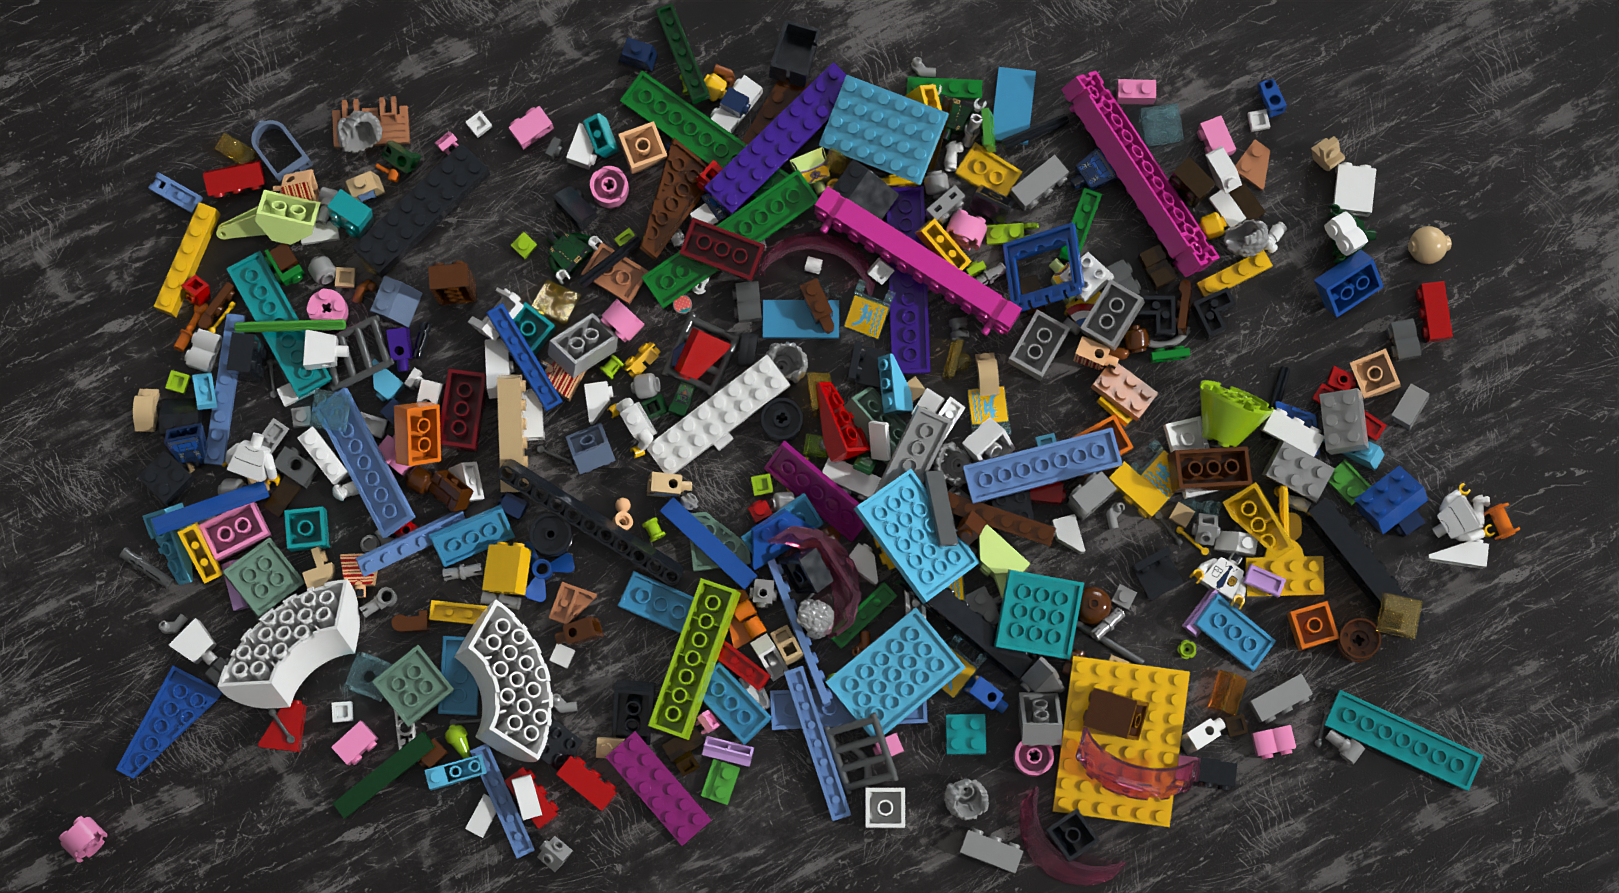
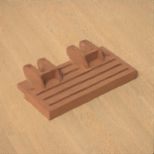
M396 96L391 97L392 113H386L384 97L379 98L380 116L378 107L362 108V111L370 112L376 116L383 129L382 138L373 146H385L387 141L410 144L408 106H399L400 114H397ZM358 99L353 101L354 111H360ZM342 100V118L350 116L348 115L347 100ZM332 110L334 148L341 149L336 129L341 119V110Z

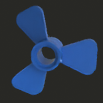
M526 541L523 544H525V548L532 550L530 566H532L535 577L526 588L525 596L537 602H544L546 600L545 580L549 579L553 572H573L575 569L573 557L571 554L565 553L549 563L545 559H539L532 543ZM546 565L548 567L547 572L539 574V566Z

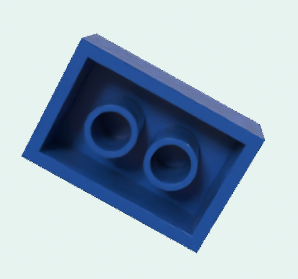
M1359 250L1314 280L1324 307L1336 317H1339L1384 287L1374 259L1362 250Z
M1399 465L1354 500L1359 513L1379 532L1384 534L1427 502L1428 498L1424 487Z

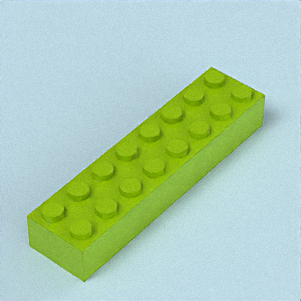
M702 578L700 579L648 726L689 740L741 595L739 591Z

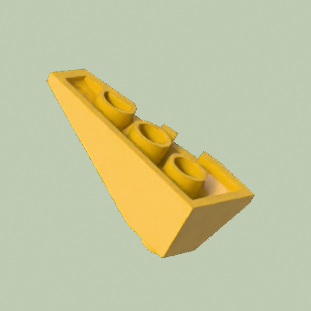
M1256 482L1223 502L1231 518L1277 558L1294 549L1271 504Z

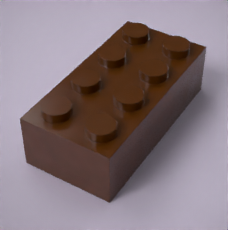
M454 261L451 265L434 263L433 266L428 267L430 291L439 306L477 302L476 280L467 263L463 261Z
M1248 446L1175 450L1167 455L1172 493L1245 489L1252 485Z

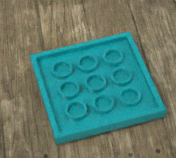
M1008 569L994 646L1070 659L1084 583Z

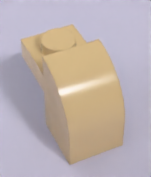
M1335 136L1329 140L1325 138L1311 148L1313 160L1326 171L1331 170L1345 160V156L1340 152L1339 140Z
M994 353L975 354L980 396L999 395L998 366Z
M139 389L138 396L134 397L133 422L135 431L155 432L158 421L156 406L160 396L159 389Z
M319 547L311 549L317 568L302 573L307 589L325 586L324 583L333 581L335 577V565L332 562L326 564L328 561L325 550L322 551Z
M788 625L770 633L786 666L804 657Z

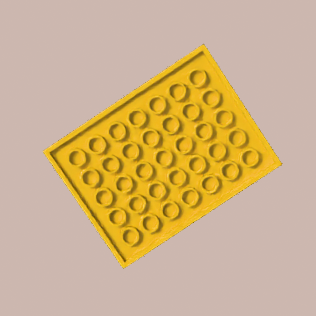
M1073 656L1052 811L1071 813L1077 808L1083 816L1170 827L1190 676L1189 671ZM1094 688L1104 689L1149 703L1139 741L1124 739L1083 726V715L1088 710L1090 703L1088 701L1089 694Z

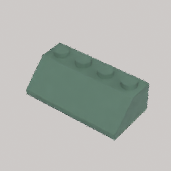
M870 386L852 397L844 408L848 413H852L854 416L853 422L858 429L862 428L869 445L868 423L870 421H879L889 424L892 458L907 425L897 414L883 413L882 397ZM882 460V461L888 466L890 460H889V461H884V460Z

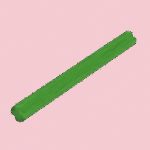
M344 319L236 322L234 329L236 333L344 330L346 328V321Z

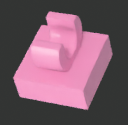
M448 131L435 142V145L449 155L451 153L449 147L453 145L456 148L458 146L455 142L457 138Z
M711 709L700 714L697 717L698 721L695 723V726L702 724L704 727L701 734L710 733L722 725Z

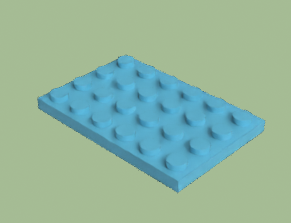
M846 75L819 146L921 185L949 113Z
M909 469L854 508L857 515L923 604L980 563L968 545L959 537H957L958 544L956 546L938 547L927 490L912 469Z
M915 607L825 682L856 720L870 717L871 713L876 712L885 735L966 667ZM872 724L863 726L870 737L876 735Z

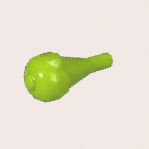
M450 725L445 733L447 743L451 744L463 759L470 758L471 754L466 729L462 725Z

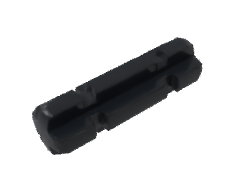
M428 322L421 323V331L418 332L415 342L416 348L412 352L414 358L422 359L423 349H425L429 337L428 332L431 331L432 327Z

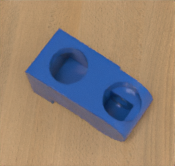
M1271 78L1258 83V91L1267 109L1268 117L1271 118L1284 113L1287 104L1275 80Z

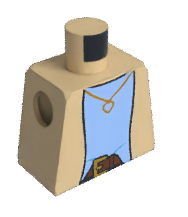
M371 171L345 181L346 192L361 203L386 194L379 176Z
M651 472L648 476L647 496L679 497L681 492L691 493L692 482L682 481V475ZM669 483H672L674 485V488H671L669 486Z

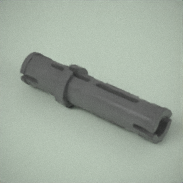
M128 547L124 548L119 555L120 558L131 564L133 569L140 570L165 589L172 585L173 578L147 562L142 555L139 556L131 551Z

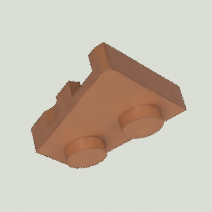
M1254 140L1235 167L1239 176L1262 191L1265 187L1270 150L1257 140Z
M562 582L549 619L565 625L569 624L597 598V594Z

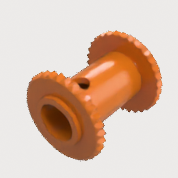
M1501 503L1484 512V516L1490 514L1499 533V536L1494 538L1495 540L1507 538L1520 530V527L1513 528L1504 507L1509 506V503Z

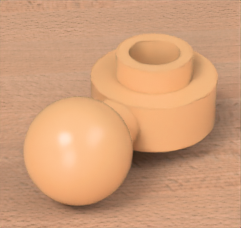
M620 498L615 504L619 513L613 517L612 521L625 530H629L633 525V519L627 513L631 504L628 499Z

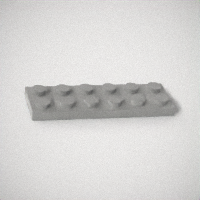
M917 405L874 494L909 469L913 470L923 484V473L929 471L953 421Z

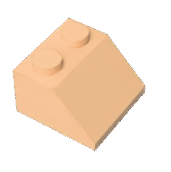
M654 121L618 134L619 143L632 174L651 168L667 157Z
M1386 349L1350 362L1364 398L1382 395L1401 387Z

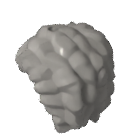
M353 111L349 117L341 118L336 128L339 146L344 152L352 153L359 150L364 151L368 147L372 148L373 144H376L382 138L383 131L379 119L367 111Z
M1245 220L1243 224L1226 229L1223 242L1228 246L1227 250L1233 252V254L1253 257L1263 251L1268 244L1267 225L1263 221Z
M789 342L784 344L773 343L770 345L765 356L769 355L787 381L792 380L794 383H798L804 377L808 368L807 355L802 351V348L796 346L795 343Z
M954 442L942 444L932 464L934 465V471L943 470L946 483L960 488L963 484L967 483L963 466L972 463L965 450L956 447Z
M804 599L800 603L796 622L802 625L808 632L807 636L813 639H820L829 635L834 625V611L830 605L820 600Z
M962 779L954 784L949 783L947 785L944 801L946 808L952 815L962 820H971L972 818L977 819L978 815L988 810V794L979 781Z

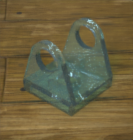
M357 652L344 689L381 702L383 698L382 693L373 682H366L364 675L372 671L375 675L374 679H376L393 664L372 655Z

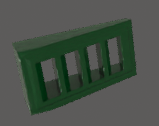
M661 394L640 403L649 420L669 413L667 403ZM658 401L661 410H658L655 402ZM650 404H651V406H652V408H653V411H654L653 414L651 413V411H650V409H649V406H648V405H650Z
M866 452L858 456L853 469L866 475H871L878 460L871 459V452Z

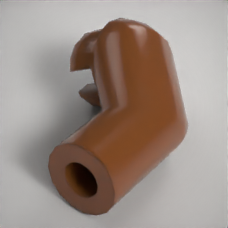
M716 64L713 73L723 77V80L727 82V88L733 87L736 82L733 71Z
M367 279L358 285L352 301L361 304L365 292L368 290L371 292L375 291L377 287L376 282Z
M1126 347L1116 348L1115 351L1110 349L1109 355L1117 357L1119 360L1126 359L1130 354Z
M870 631L860 632L861 642L852 649L854 657L871 644Z

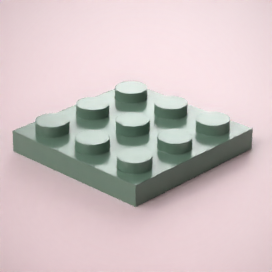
M270 537L222 572L257 618L305 584V581Z
M419 645L372 681L408 727L455 691Z

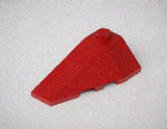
M818 382L816 386L823 440L831 462L844 461L869 452L871 448L861 427L857 428L852 420L854 416L851 412L848 413L843 406L844 401L832 382Z

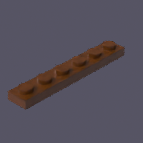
M948 492L952 514L964 517L973 510L986 521L985 525L1051 547L1057 528L981 502L972 504L971 499Z

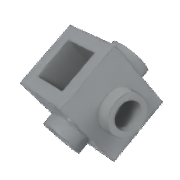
M1198 514L1197 523H1193L1191 532L1192 535H1195V543L1214 546L1215 538L1220 536L1218 516Z
M755 579L754 587H750L749 599H753V604H757V608H768V605L772 606L773 601H777V590L774 589V580ZM766 592L767 595L763 597L760 593Z
M554 836L550 841L546 839L539 848L542 851L537 858L556 872L573 850Z

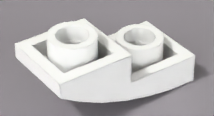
M531 774L512 779L522 819L526 820L542 815Z

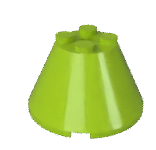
M1201 381L1202 437L1209 440L1215 439L1219 441L1218 444L1226 448L1229 446L1237 447L1273 413L1274 408L1271 407L1269 409V403L1255 395L1232 386L1230 389L1221 387L1219 382Z

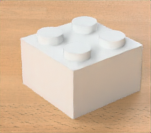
M991 417L981 423L979 428L962 443L974 463L1011 454L1015 450L1005 429Z
M865 788V828H905V788Z

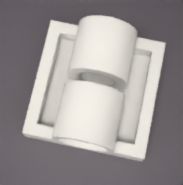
M1089 252L1080 258L1085 287L1081 288L1082 294L1075 296L1077 299L1081 298L1084 302L1102 289L1110 279L1114 278L1113 274ZM1070 267L1060 275V279L1063 282L1072 280Z

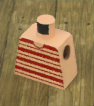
M313 169L286 174L283 177L281 186H273V192L318 202L320 192Z
M1082 336L1073 361L1102 371L1104 365L1115 369L1119 358L1109 355V347Z
M542 361L540 365L557 393L570 402L586 371L572 378L555 361L552 365Z
M340 554L344 580H349L354 587L357 598H366V587L375 586L378 571L363 577L355 559L363 554Z

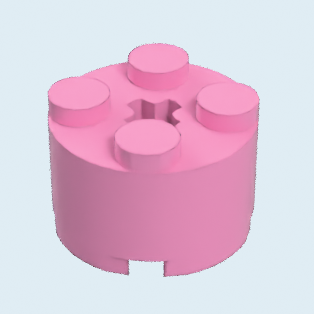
M605 166L592 175L590 189L597 204L605 208H618L626 201L629 195V185L625 174L619 168ZM610 185H613V188H610V190H607L606 187H609Z
M958 209L957 213L952 214L945 231L961 249L970 251L971 248H975L974 251H977L987 230L986 220L979 216L973 217L968 215V212Z
M321 289L311 296L307 305V312L311 320H348L347 303L334 290ZM330 308L331 312L325 311V309Z
M618 299L601 315V321L611 330L615 328L616 331L614 333L624 342L630 341L645 325Z
M1021 741L1013 753V762L1016 768L1022 774L1031 777L1042 775L1048 771L1054 761L1053 749L1048 745H1022ZM1036 752L1038 760L1031 761L1029 753Z
M80 816L73 822L74 826L64 831L59 837L61 846L77 862L84 861L82 858L85 856L90 858L104 844L103 837L107 838V833L91 817L83 818Z

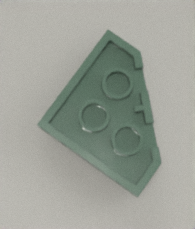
M707 512L691 513L743 563L751 565L750 551L743 540ZM690 540L694 572L721 569Z

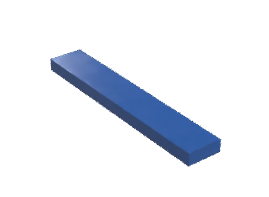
M501 303L486 312V315L545 411L563 402L504 304Z
M264 481L256 482L152 518V523L158 536L270 496Z
M674 497L660 510L668 520L743 590L756 579L757 575Z

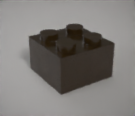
M1190 157L1173 171L1169 179L1176 192L1183 196L1184 202L1189 206L1192 205L1194 208L1212 192L1216 184Z

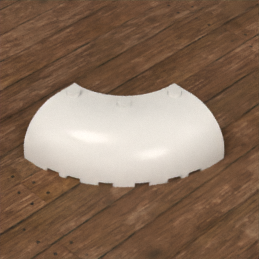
M349 580L324 583L325 586L315 589L310 587L306 592L298 596L294 594L283 601L284 604L275 610L272 608L259 619L260 622L243 635L240 639L242 642L236 650L233 649L230 654L232 657L228 665L224 666L217 686L220 691L228 698L251 707H291L296 691L310 673L331 659L354 654L359 636L360 614L356 593Z
M494 600L474 623L454 657L471 672L481 693L482 718L475 737L509 757L525 762H536L545 748L549 726H551L552 722L551 708H553V695L549 682L551 681L549 671L541 656L542 652L535 639H532L526 626L522 625L515 617V614L506 606Z

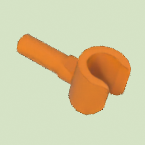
M378 163L375 167L389 174L388 180L398 182L400 174L395 169H387Z

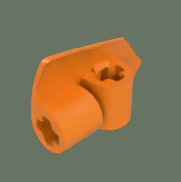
M735 589L741 595L729 626L733 647L736 649L767 631L757 615V610L751 599H749L747 592Z

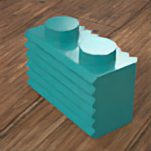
M598 113L583 121L596 154L607 158L619 152L606 117Z

